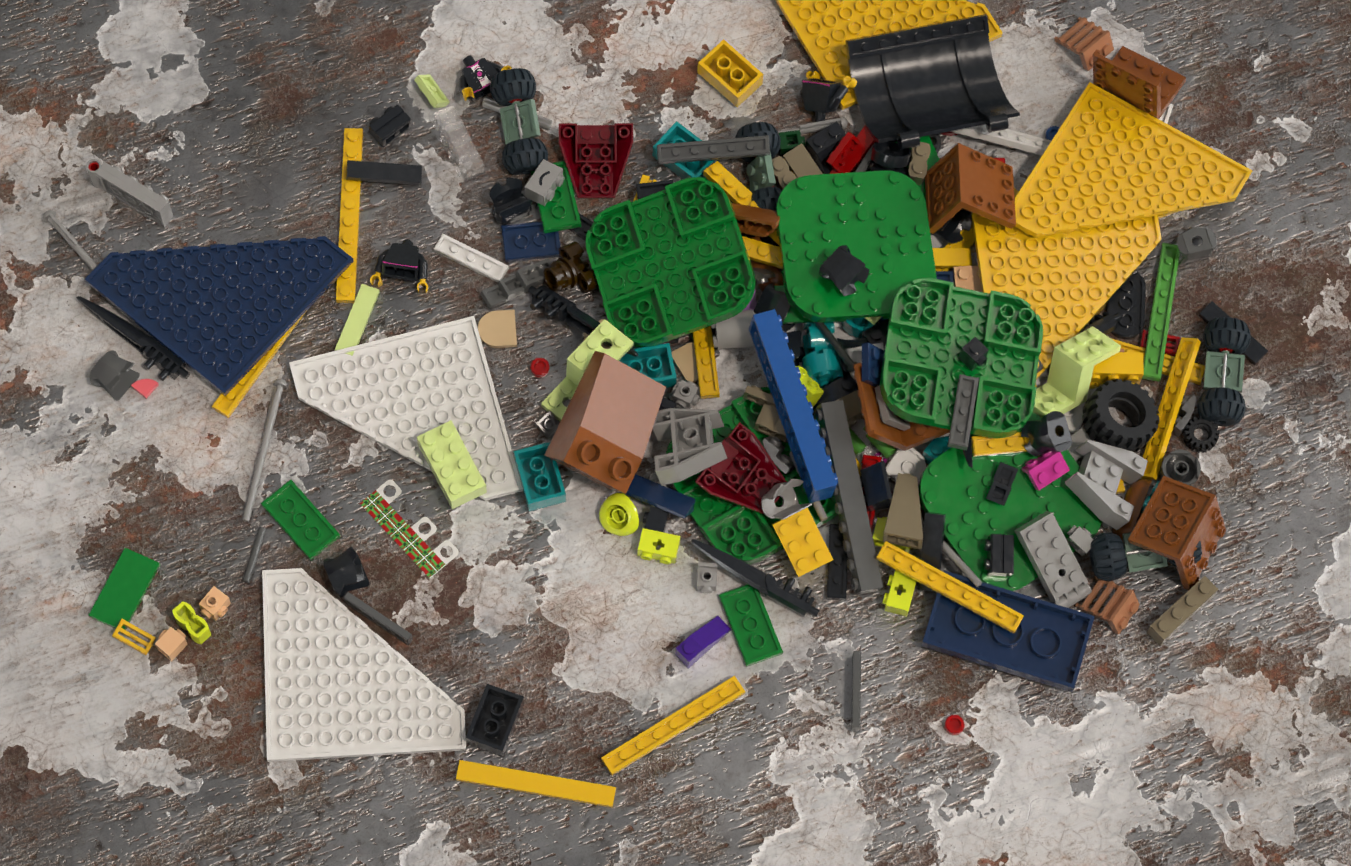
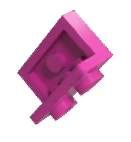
M1050 450L1041 454L1036 459L1027 461L1026 466L1021 468L1024 473L1028 474L1032 484L1038 491L1070 471L1061 452Z

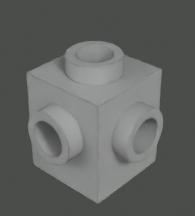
M681 380L679 385L676 384L671 392L673 402L677 403V407L681 409H691L693 405L696 406L700 395H698L699 388L691 381Z

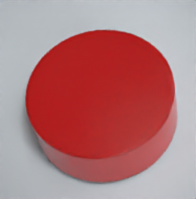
M544 358L534 359L531 363V373L538 378L548 375L550 370L549 362Z
M950 715L944 724L946 732L950 735H959L965 726L963 718L959 715Z

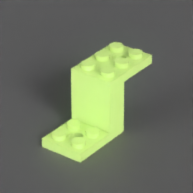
M604 319L567 358L566 377L541 403V407L547 412L550 411L561 422L567 409L563 405V401L572 399L594 352L605 353L619 361L631 349L634 342ZM603 342H610L612 347L604 349L601 344Z
M1092 326L1055 346L1047 383L1036 389L1033 413L1038 414L1041 418L1053 411L1064 414L1086 402L1094 366L1120 352L1121 345Z

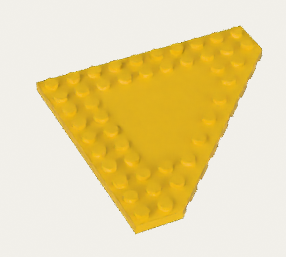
M775 0L824 80L841 82V85H844V76L850 77L845 40L983 14L988 16L989 42L1002 37L1003 34L985 4L978 2L975 4L967 0ZM848 87V92L841 100L839 105L842 110L857 104L853 88Z
M1089 82L1016 195L1015 227L1036 238L1233 202L1251 175L1252 170Z
M973 212L971 215L982 292L990 294L992 290L1018 296L1031 305L1030 308L1041 319L1043 339L1039 361L1043 365V369L1037 373L1036 380L1051 364L1054 347L1076 336L1161 241L1158 215L1036 238L1015 226L1010 229Z

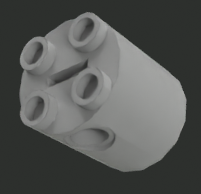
M743 310L730 319L711 325V329H715V336H712L714 348L717 347V350L720 351L726 348L755 347L749 332L752 317L755 315L753 310Z

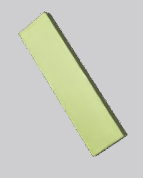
M364 284L361 285L335 351L359 345L379 296V289ZM354 351L345 354L353 356Z

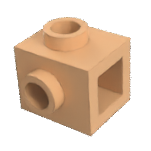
M213 586L199 603L200 612L206 618H213L216 621L219 617L222 618L228 611L227 607L231 602L227 595Z
M170 627L159 635V640L155 643L158 651L172 662L188 644L185 639L186 635L180 629L174 630Z

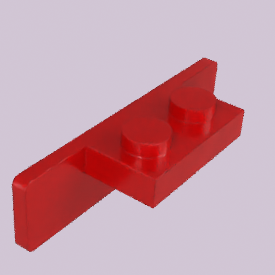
M866 125L857 137L849 131L842 137L839 145L831 152L826 161L833 168L830 174L852 173L869 151L875 140L869 133Z

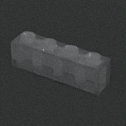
M454 104L435 112L434 120L432 121L436 131H440L441 142L443 146L447 145L449 158L452 162L455 161L457 165L455 169L458 176H462L464 181L467 182L485 174V165Z

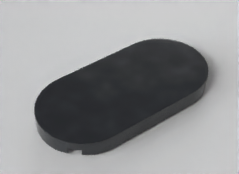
M1136 270L1107 301L1106 312L1112 316L1116 313L1121 315L1122 319L1116 322V330L1111 332L1120 339L1135 338L1141 333L1145 324L1146 283L1143 276L1141 277Z

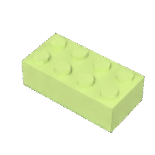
M448 421L417 436L418 446L452 509L487 493L486 484L452 421Z

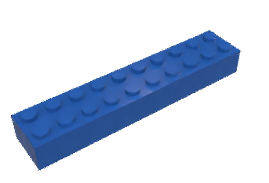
M774 309L753 315L749 332L800 478L803 481L808 501L813 503L832 497L838 484V477L836 473L832 472L831 457L826 455L825 440L819 435V424L813 418L811 402L807 401L806 387L804 384H801L800 370L798 367H795L794 353L792 349L789 350L787 333L783 332L781 327V316L777 315Z

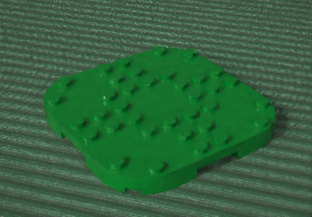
M895 171L807 175L794 179L782 190L775 211L777 216H780L779 225L776 230L780 241L784 290L791 307L803 314L804 318L822 323L843 322L850 318L879 316L887 319L889 318L895 296L903 286L905 287L913 280L920 278L937 279L925 197L919 186L908 176ZM842 245H847L851 255L864 262L865 267L869 269V275L865 283L856 281L854 285L857 291L848 296H843L832 280L819 275L821 265Z
M686 178L665 186V190L631 202L629 199L613 205L599 213L593 220L594 223L590 231H587L586 250L599 285L608 321L634 342L633 346H656L730 319L742 312L753 297L756 282L755 274L731 201L717 183L708 181L706 178Z
M933 278L916 279L905 287L903 286L898 291L891 305L880 377L881 395L888 408L904 420L950 430L958 379L961 374L979 378L970 434L988 438H1006L1019 432L1028 422L1035 405L1038 360L1043 339V325L1039 315L1035 314L1027 301L1007 293L991 290L989 294L955 287L953 282ZM976 337L989 349L986 356L988 359L982 366H977L971 371L958 357L961 349Z
M761 387L763 392L771 393L769 387ZM744 395L733 400L731 405L719 411L724 427L712 429L714 443L721 442L740 422L756 435L764 447L763 440L769 437V435L754 429L763 406L744 399ZM672 440L667 447L666 454L673 452ZM782 442L781 445H783L785 449L781 454H785L790 457L789 453L791 452V449L789 444ZM796 468L787 474L779 469L787 482L791 479H800ZM699 473L680 482L670 484L673 490L695 499L694 510L690 516L710 546L728 553L749 565L761 562L784 548L772 525L780 519L769 518L759 512L710 495L695 483ZM803 483L800 486L793 487L799 504L809 503ZM835 495L820 501L828 517L825 521H820L813 504L808 507L817 528L838 515L835 511ZM780 497L775 503L777 507L782 506V497Z
M1032 412L1028 421H1040L1042 418ZM951 447L935 458L923 471L919 479L920 505L924 513L946 514L944 538L954 552L982 582L1010 591H1018L1035 580L1038 575L1014 530L1046 511L1053 513L1065 538L1069 536L1067 532L1074 525L1077 528L1080 526L1087 529L1091 533L1090 537L1093 538L1102 524V521L1065 484V481L1079 472L1080 469L1068 450L1061 452L1070 471L1038 491L1032 484L1028 474L1024 473L1021 468L1026 466L1027 461L1036 459L1039 456L1035 457L1029 452L973 457L972 454L973 468H971L967 464L962 449ZM1000 461L1019 469L1004 506L986 499ZM990 534L1014 535V574L1012 576H988L987 570H984V560L987 558V551L984 550V541L988 539ZM1069 544L1072 552H1075L1076 550Z

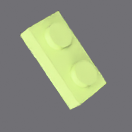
M430 74L418 75L414 79L420 91L424 93L428 102L434 108L446 107L449 104V100Z

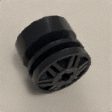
M876 142L872 147L871 159L873 161L870 162V169L868 171H895L907 175L908 168L906 166L910 162L911 150L909 148L900 150L897 142Z

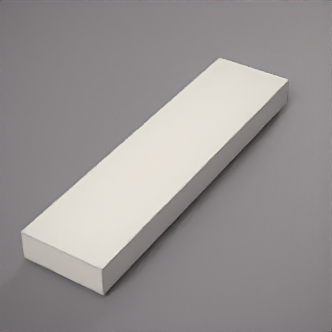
M445 234L441 235L434 247V252L496 282L502 280L509 269L508 265Z

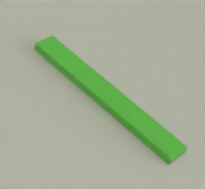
M1163 242L1161 245L1143 361L1144 375L1142 379L1158 382L1161 380L1180 256L1178 245Z

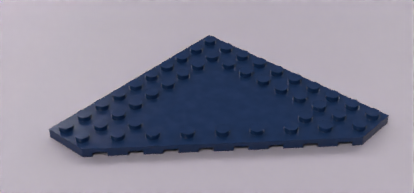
M319 236L313 239L293 238L287 241L266 240L261 243L240 242L234 245L214 244L208 247L188 246L182 249L162 248L156 251L136 250L130 251V253L110 252L85 278V282L226 396L354 260L326 236Z

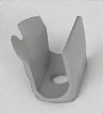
M791 479L789 482L774 485L761 499L764 514L772 519L784 520L811 506L812 503L799 504L793 488L800 486L803 481ZM777 496L783 499V504L780 507H777L774 503Z

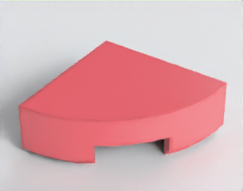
M141 379L131 385L135 391L146 399L159 386L158 382L152 379Z

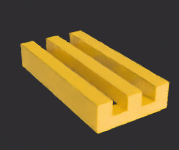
M121 619L112 635L113 638L144 655H147L156 637L124 619ZM122 625L149 639L150 642L148 643L121 628ZM118 632L144 645L146 649L119 635Z

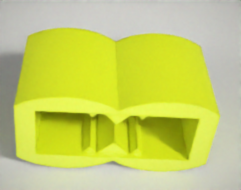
M182 601L172 610L177 624L182 629L188 631L193 641L202 644L211 636L207 622L202 617L196 615L191 605Z

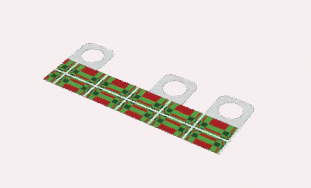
M387 480L360 504L418 567L431 578L453 560L459 551L449 540H445L432 551L424 541L436 532V526L429 518L423 517L410 527L389 505L402 493V490L393 480ZM388 485H392L396 489V493L392 497H387L383 492L384 488ZM426 522L430 524L431 531L428 534L419 532L418 528L421 523ZM444 546H450L453 549V554L448 558L443 557L440 553L441 548Z

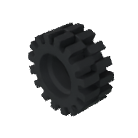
M1201 416L1198 418L1193 417L1184 429L1183 441L1187 442V447L1191 446L1190 450L1196 449V453H1200L1201 450L1203 453L1207 452V450L1210 451L1219 438L1220 431L1217 430L1218 425H1214V421L1209 422L1202 419ZM1198 428L1205 429L1208 433V438L1203 441L1198 440L1194 435V431Z

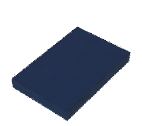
M542 221L501 226L505 263L560 257L559 231L544 234Z

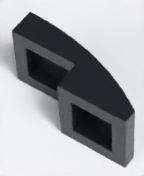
M1000 461L986 499L1004 506L1019 469Z

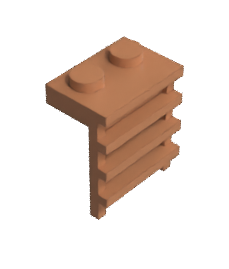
M1079 17L1077 19L1078 23L1061 37L1056 36L1054 41L1078 54L1083 69L1089 71L1093 68L1092 55L1096 49L1100 51V55L1106 57L1114 50L1108 30L1104 31L1101 26H1095L1094 22H1088L1087 18Z
M1095 576L1094 580L1097 583L1092 592L1087 596L1082 605L1077 603L1075 607L1107 621L1112 632L1119 635L1127 627L1132 615L1138 611L1139 601L1133 590L1125 589L1124 586L1116 585L1113 581H1104ZM1106 585L1107 587L1105 588L1101 596L1098 598L1092 609H1090L1089 606L1094 601L1102 587ZM1115 589L1116 592L1114 593L1108 604L1105 606L1103 611L1099 613L1098 611L1103 606L1111 592Z

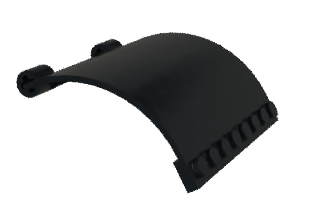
M986 14L845 40L850 77L857 80V85L853 88L857 105L863 121L875 141L883 143L897 140L900 150L920 146V137L985 124L989 133L1005 130L1009 127L1008 118L1020 116V112L1007 99L998 79L990 48L988 16Z

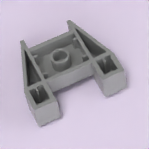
M668 408L658 411L653 426L658 441L672 438L673 445L672 453L654 456L655 471L661 486L680 482L727 459L722 442L714 443L712 429L724 427L718 410Z
M1087 440L1075 449L1076 452L1084 456L1079 472L1067 479L1065 484L1101 521L1118 530L1130 521L1134 508L1132 504L1116 495L1120 479L1131 485L1144 475L1148 461L1133 451Z

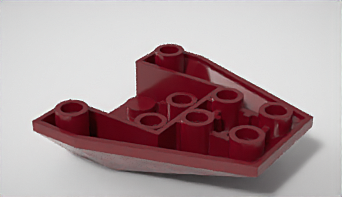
M559 123V145L577 198H615L633 145V123H615V125Z
M739 422L721 441L727 459L699 472L695 483L710 495L764 514L761 506L762 497L774 485L787 481L756 435ZM777 496L775 498L774 503L777 502L780 496Z

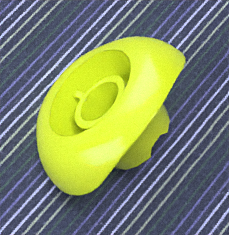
M614 493L604 500L599 510V519L603 528L609 533L618 536H628L636 532L639 526V516L630 498L623 493Z

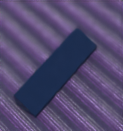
M635 474L626 495L683 519L693 512L695 506L694 498L663 485L661 486V484Z

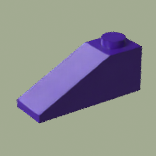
M717 616L675 648V655L689 669L731 631V628Z

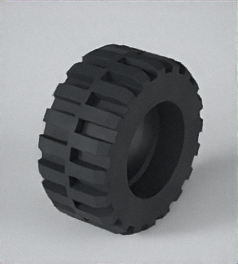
M1122 379L1108 380L1101 384L1085 402L1086 404L1082 410V421L1085 423V431L1089 432V438L1092 441L1137 452L1152 438L1158 429L1159 416L1157 414L1159 411L1157 406L1154 405L1153 397L1150 398L1149 392L1146 389H1141V386L1137 383L1132 384L1131 381H1122ZM1109 407H1116L1124 411L1129 416L1133 427H1125L1116 422L1109 412Z

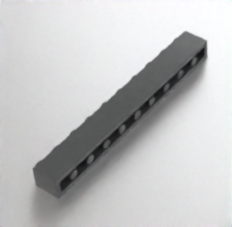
M839 400L821 403L816 407L815 418L819 421L820 425L819 435L825 440L826 455L831 457L832 472L836 473L838 477V484L833 496L835 495L836 500L835 511L836 514H839L840 519L839 530L843 533L844 538L843 549L847 552L848 556L847 568L851 571L852 575L851 586L855 590L856 595L876 592L883 588L878 560L876 559L875 546L844 402Z

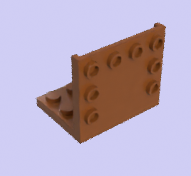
M1124 46L1121 47L1113 60L1100 55V51L1097 49L1092 55L1094 85L1157 119H1160L1186 82L1185 76Z
M957 143L927 171L925 176L926 207L930 233L934 234L938 229L942 228L962 208L1010 229L1016 226L1012 166Z
M862 363L854 365V378L858 384V396L862 404L861 412L865 418V431L869 437L906 451L950 433L948 429L910 421V428L905 431L883 423L880 418V408L876 400L875 387L862 381Z
M1163 476L1128 538L1129 543L1174 560L1183 588L1186 590H1190L1200 580V574L1202 570L1207 568L1211 553H1215L1217 542L1226 532L1216 495ZM1201 541L1202 556L1197 563H1194L1195 557H1193V554L1197 550L1198 542Z

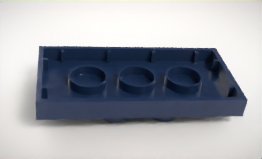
M944 570V573L1024 615L1016 632L1012 633L937 592L922 647L1073 692L1095 616L984 582L976 587L968 577Z

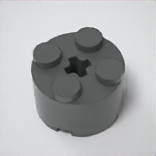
M1172 451L1163 460L1159 471V480L1161 481L1162 477L1166 476L1194 487L1201 472L1200 462L1189 451Z

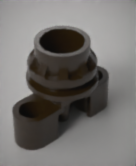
M574 241L560 247L559 255L561 258L553 261L550 267L545 268L544 279L551 290L566 291L575 288L577 283L585 293L599 288L593 269L588 271L589 263L582 262L580 259L584 250L578 242Z

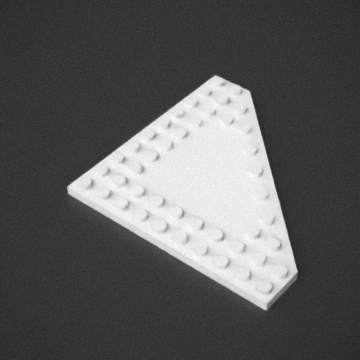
M474 316L289 362L300 401L430 471L431 469L418 446L417 436L448 421H452L486 484L487 493L479 496L481 499L487 501L523 491ZM354 351L353 356L345 354Z
M302 568L262 570L267 762L467 750L465 710L460 705H457L445 692L434 685L429 678L411 665L406 658L399 652H396L383 638L373 632L368 625L350 612L345 605L338 599H335Z

